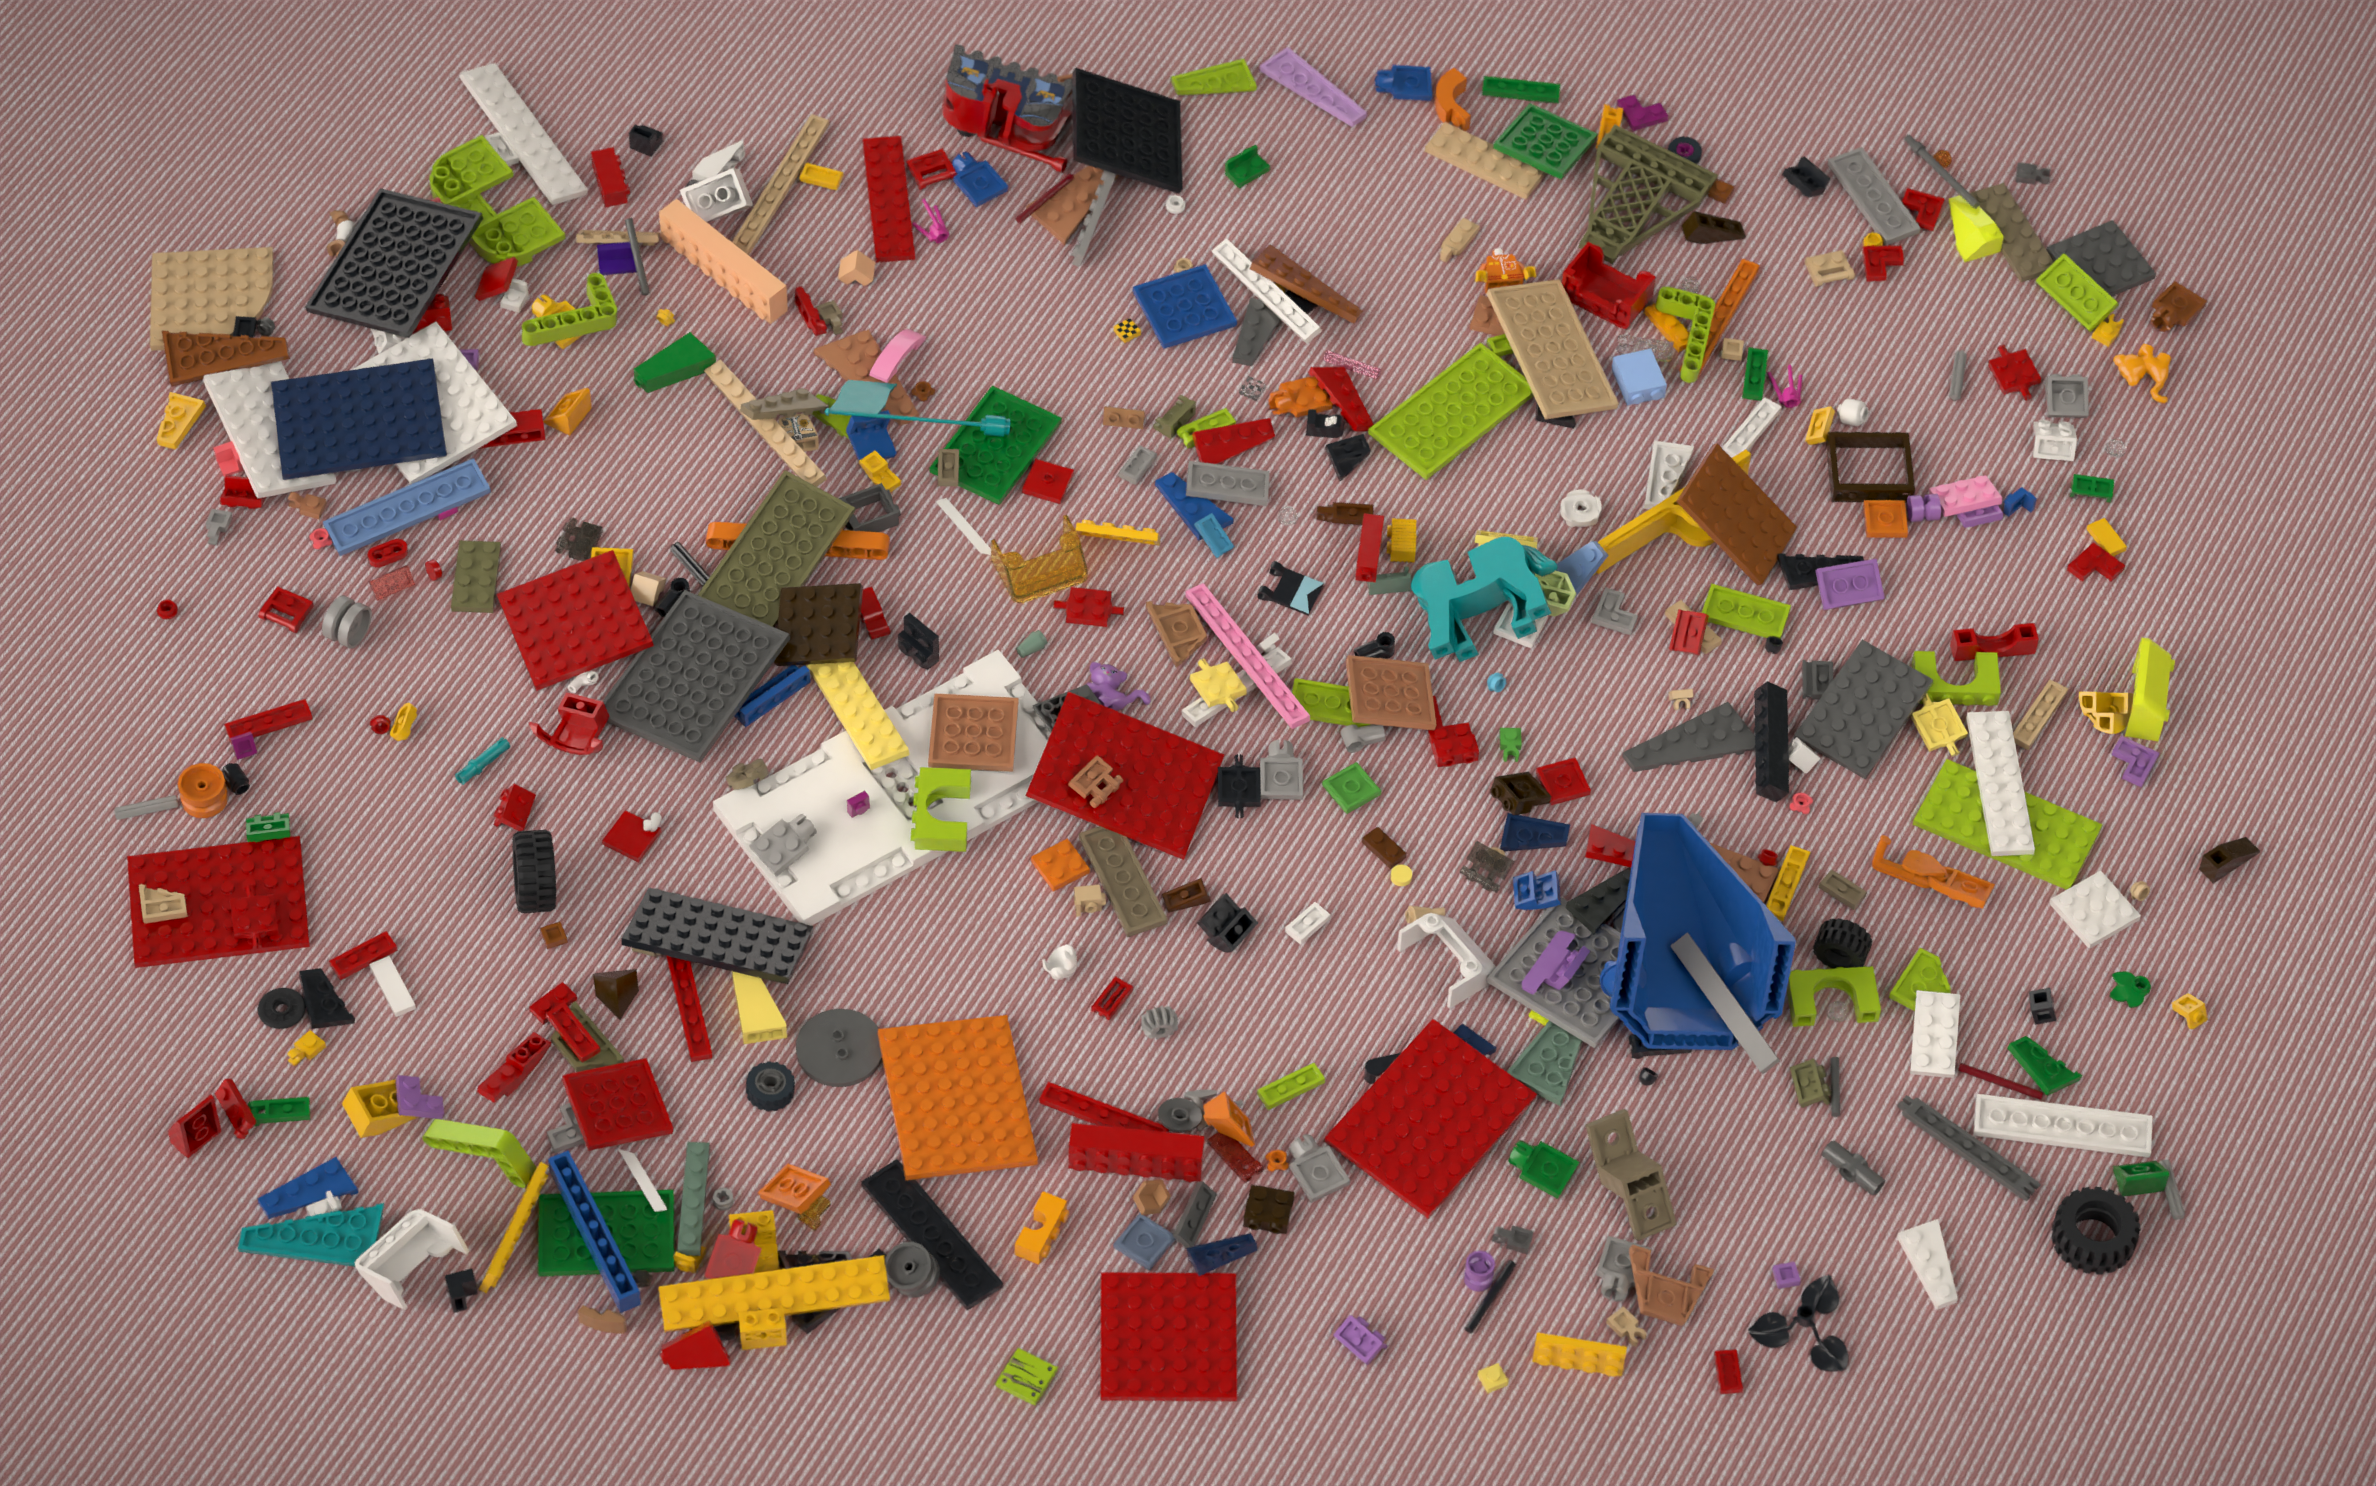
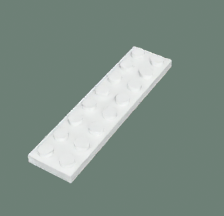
M2009 711L1968 712L1966 718L1991 856L2034 854L2035 847Z
M1976 1094L1973 1136L2150 1158L2152 1115Z

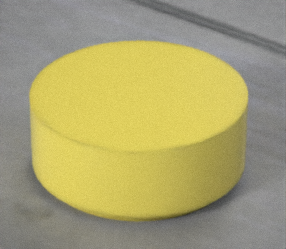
M1396 865L1391 870V881L1395 885L1406 886L1411 882L1412 870L1408 866Z

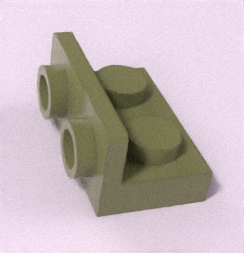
M1813 1058L1790 1067L1799 1105L1802 1108L1823 1101L1826 1105L1831 1104L1829 1099L1831 1090L1829 1085L1825 1083L1824 1077L1827 1075L1822 1064L1819 1065Z

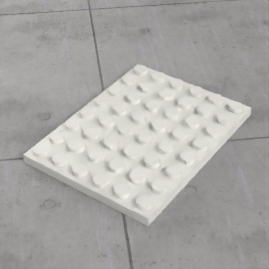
M437 322L352 369L433 358L447 456L395 464L410 484L430 477L517 426L516 420Z

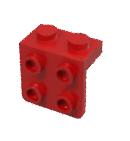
M436 294L412 335L434 322H437L443 331H452L448 296Z

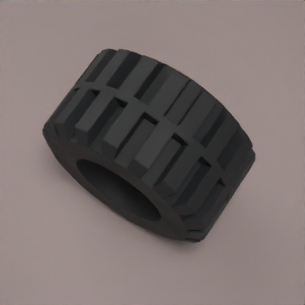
M1840 918L1826 920L1819 929L1813 945V953L1822 964L1829 966L1831 969L1837 967H1863L1872 946L1871 935L1866 932V929L1850 920Z

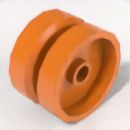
M198 763L186 768L179 776L177 785L183 809L189 815L196 818H209L223 811L227 805L228 793L223 772L218 767L209 763Z

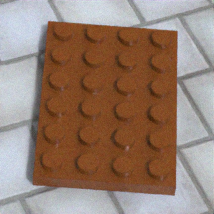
M1718 443L1710 447L1676 501L1757 586L1763 584L1778 560V553H1782L1797 529V526Z

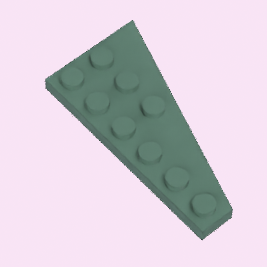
M1548 1021L1509 1068L1507 1073L1537 1095L1561 1107L1583 1041L1553 1022Z

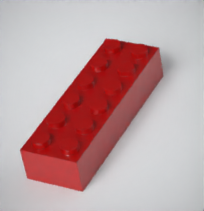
M1072 1123L1069 1139L1068 1169L1096 1171L1098 1173H1118L1123 1176L1138 1175L1144 1178L1159 1177L1165 1180L1179 1179L1187 1182H1200L1205 1136Z

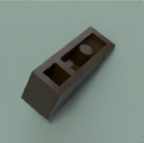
M1693 211L1681 225L1685 240L1698 244L1740 240L1746 237L1740 221Z

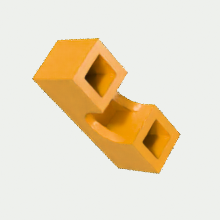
M1044 1191L1042 1192L1033 1209V1220L1042 1223L1044 1226L1036 1230L1023 1227L1015 1242V1256L1038 1265L1043 1258H1047L1051 1249L1050 1243L1052 1240L1055 1241L1060 1232L1059 1226L1062 1222L1065 1223L1069 1216L1067 1200Z

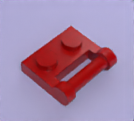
M943 148L907 160V166L919 190L946 179L952 180L957 175ZM946 169L945 172H942V173H939V174H936V175H933V176H930V177H927V178H923V177H922V176H925V175H928V174H931V173H934V172H937V171Z
M277 586L260 609L258 617L263 620L273 621L289 628V631L297 633L302 622L314 607V603L309 599ZM275 609L294 617V619L289 620L270 611Z

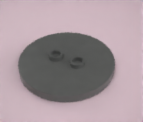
M831 1009L821 1012L809 1019L798 1034L796 1040L798 1063L807 1076L820 1084L831 1087H847L858 1084L869 1078L882 1061L878 1039L879 1028L869 1017L854 1010Z

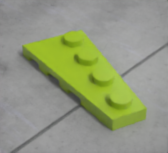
M1244 59L1171 76V83L1177 95L1257 91V85Z

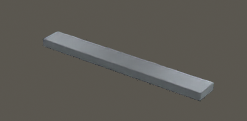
M1686 933L1673 943L1671 947L1759 1071L1764 1074L1780 1062L1693 938Z

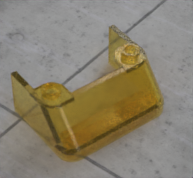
M1067 515L1063 516V535L1059 539L1061 549L1024 561L1023 557L1017 552L1002 554L996 540H991V561L1014 602L1025 603L1081 584L1087 580L1088 568L1080 538Z

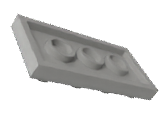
M1189 461L1186 496L1267 506L1270 471Z

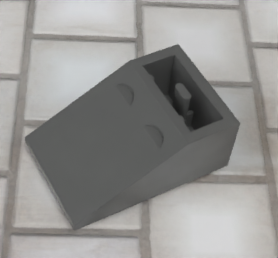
M1087 684L1069 691L1101 704ZM1068 692L1033 705V709L1050 732H1052Z

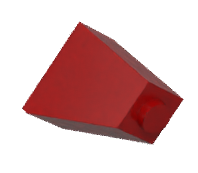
M710 1320L662 1344V1352L659 1353L664 1365L669 1364L671 1370L727 1367L731 1365V1358Z

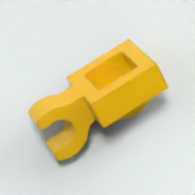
M309 1030L294 1043L295 1048H292L287 1053L290 1057L288 1062L296 1066L305 1057L309 1060L313 1059L326 1048V1042Z

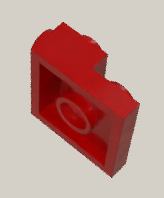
M1469 722L1428 730L1427 734L1437 767H1450L1455 764H1468L1478 761L1479 748L1475 735L1471 732Z

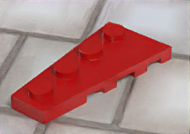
M1591 824L1585 857L1632 867L1635 841Z

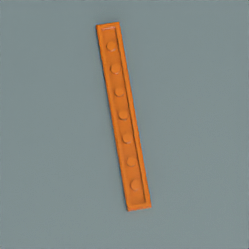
M1742 258L1717 301L1698 377L1759 272V264Z

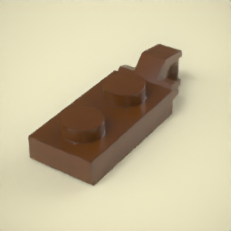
M1333 502L1332 505L1317 506L1316 520L1336 524L1362 525L1364 513L1373 514L1374 505Z

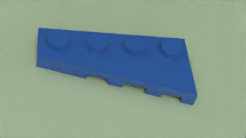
M334 1157L257 1198L268 1219L296 1212L298 1208L326 1199L327 1191H331L333 1197L337 1196L340 1199V1196L358 1194V1188L337 1157Z

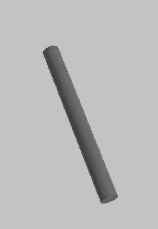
M628 218L625 219V224L641 292L645 296L649 295L650 291L633 219Z

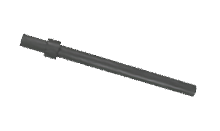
M1910 134L1905 136L1904 140L1912 147V151L1917 156H1921L1974 209L1979 207L1980 203L1926 151V147L1921 142H1917Z

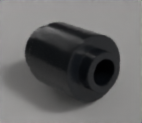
M229 763L223 767L222 772L225 783L231 792L241 795L250 788L249 779L239 764Z

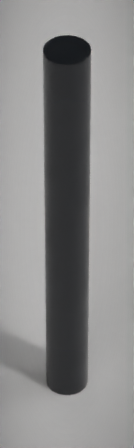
M1508 1261L1465 1327L1466 1332L1470 1334L1474 1332L1516 1267L1513 1261Z

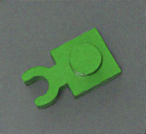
M1500 728V750H1504V762H1507V756L1513 755L1515 762H1518V750H1521L1522 746L1521 728Z

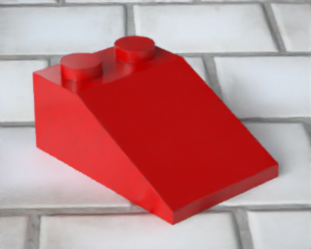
M209 1095L176 1121L168 1130L170 1143L187 1159L222 1132L214 1096Z

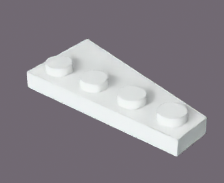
M1938 1219L1899 1232L1897 1239L1936 1310L1957 1303L1958 1297Z

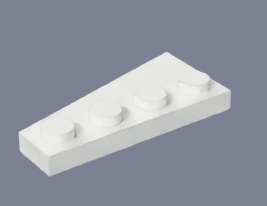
M1654 441L1644 509H1651L1673 495L1694 451V446Z

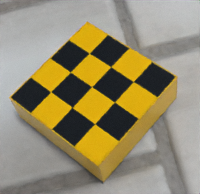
M1131 318L1113 326V331L1124 343L1141 335L1140 328Z

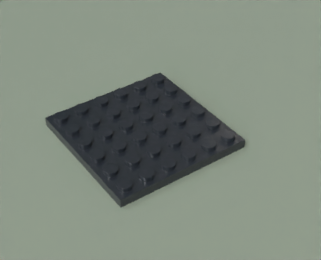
M1075 67L1072 72L1073 161L1179 194L1183 189L1180 101Z

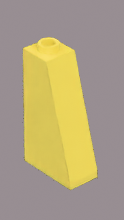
M732 971L743 1043L750 1044L787 1038L786 1022L762 979Z

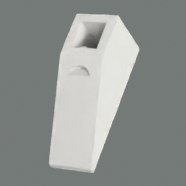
M739 141L703 158L692 171L693 180L695 179L700 182L735 168L737 163L741 162L745 156L744 142Z

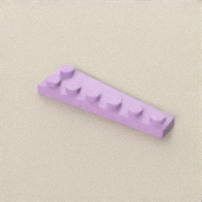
M1289 47L1260 65V71L1269 78L1274 79L1351 127L1367 118L1365 110Z

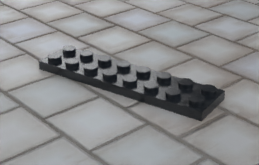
M898 1159L861 1181L862 1188L906 1240L922 1245L937 1260L940 1268V1280L967 1311L1003 1288L1001 1279L915 1179L906 1180L903 1165Z

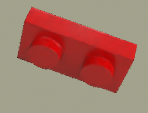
M561 982L530 1005L529 1010L544 1025L549 1021L546 1018V1012L564 1002L567 1006H570L577 1000V995L564 982Z

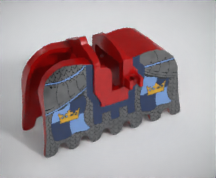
M955 44L952 60L946 75V92L942 104L944 119L954 128L978 134V137L984 139L990 134L993 124L1000 125L998 139L1007 147L1023 151H1040L1052 147L1072 114L1070 110L1063 109L1072 91V79H1066L1061 83L1057 81V75L1054 73L1041 77L1039 76V70L1032 67L1027 71H1022L1020 69L1021 65L1017 62H1011L1005 66L1002 64V59L998 56L985 60L983 58L984 54L981 51L966 54L965 48L962 45Z

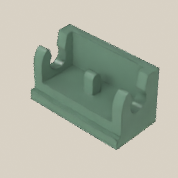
M1409 566L1404 567V572L1377 574L1376 583L1367 582L1369 595L1410 591L1411 574L1409 573Z

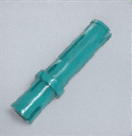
M501 737L477 758L468 761V765L455 774L456 780L464 785L475 775L481 774L488 764L510 748V743L507 739Z

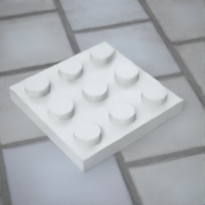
M2101 870L2051 898L2049 903L2089 949L2136 923L2141 917Z

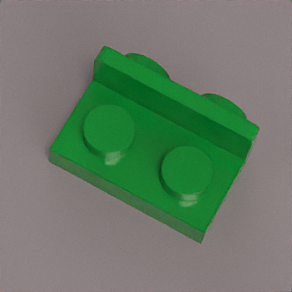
M1257 145L1244 149L1241 153L1230 157L1225 162V175L1239 189L1270 171V165L1258 155Z

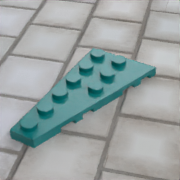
M380 1203L373 1207H357L355 1210L344 1212L334 1211L306 1216L304 1219L284 1220V1222L276 1224L266 1223L243 1227L238 1251L355 1267L356 1260L378 1241L385 1205Z

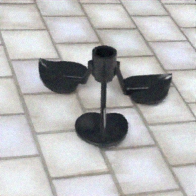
M1830 1274L1816 1279L1804 1289L1801 1295L1802 1305L1798 1307L1797 1316L1793 1317V1321L1789 1326H1787V1320L1782 1314L1769 1312L1758 1318L1748 1329L1751 1337L1759 1344L1768 1348H1779L1789 1342L1788 1330H1791L1796 1323H1799L1802 1327H1811L1818 1342V1345H1815L1810 1353L1814 1366L1828 1372L1843 1371L1847 1368L1848 1351L1844 1342L1833 1335L1827 1336L1822 1342L1815 1324L1816 1311L1821 1314H1829L1839 1304V1294Z

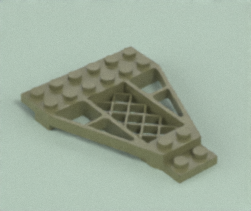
M1614 125L1610 132L1606 133L1597 148L1587 232L1579 242L1578 248L1582 249L1587 242L1597 245L1603 250L1604 260L1614 264L1619 255L1625 254L1699 207L1717 180L1718 174ZM1600 158L1623 168L1615 182L1598 175ZM1631 174H1635L1641 178L1633 179ZM1649 182H1652L1658 186L1650 188ZM1599 184L1609 189V192L1593 214L1596 187ZM1644 184L1646 189L1637 190L1636 185ZM1631 186L1633 191L1624 192L1622 187ZM1668 192H1672L1691 202L1677 212H1673L1660 205ZM1648 194L1650 200L1642 201L1640 196ZM1635 197L1637 202L1628 203L1627 198ZM1622 199L1624 204L1615 206L1614 200ZM1650 206V207L1648 208V210L1645 211V208H1644V207ZM1640 208L1641 213L1633 214L1631 209ZM1626 210L1628 215L1620 217L1618 211ZM1613 213L1615 218L1606 219L1605 214ZM1654 213L1667 217L1640 235ZM1641 219L1637 225L1635 220ZM1631 221L1632 226L1623 227L1622 222Z

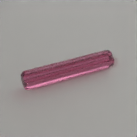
M1329 350L1324 354L1323 360L1327 363L1345 367L1347 370L1375 380L1380 376L1381 369Z

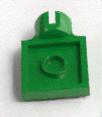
M1519 1140L1515 1144L1517 1146L1512 1149L1508 1162L1522 1171L1520 1179L1559 1199L1580 1162L1542 1141L1537 1146H1532L1523 1140Z

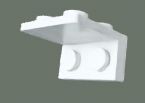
M2039 420V422L2033 423L2035 432L2033 458L2074 461L2077 442L2074 425H2071L2069 422L2051 423L2048 420Z

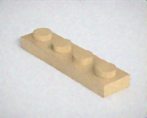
M2052 680L2048 681L2013 732L2015 744L2027 750L2030 749L2066 696L2068 688Z

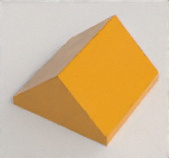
M584 388L565 394L543 422L570 436L592 409L590 390Z

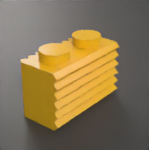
M1392 518L1391 525H1387V537H1391V541H1387L1386 554H1390L1391 562H1415L1417 519Z

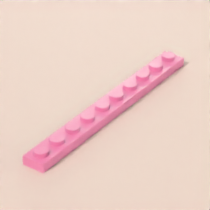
M1204 583L1185 591L1186 598L1290 728L1294 729L1309 722L1310 715Z

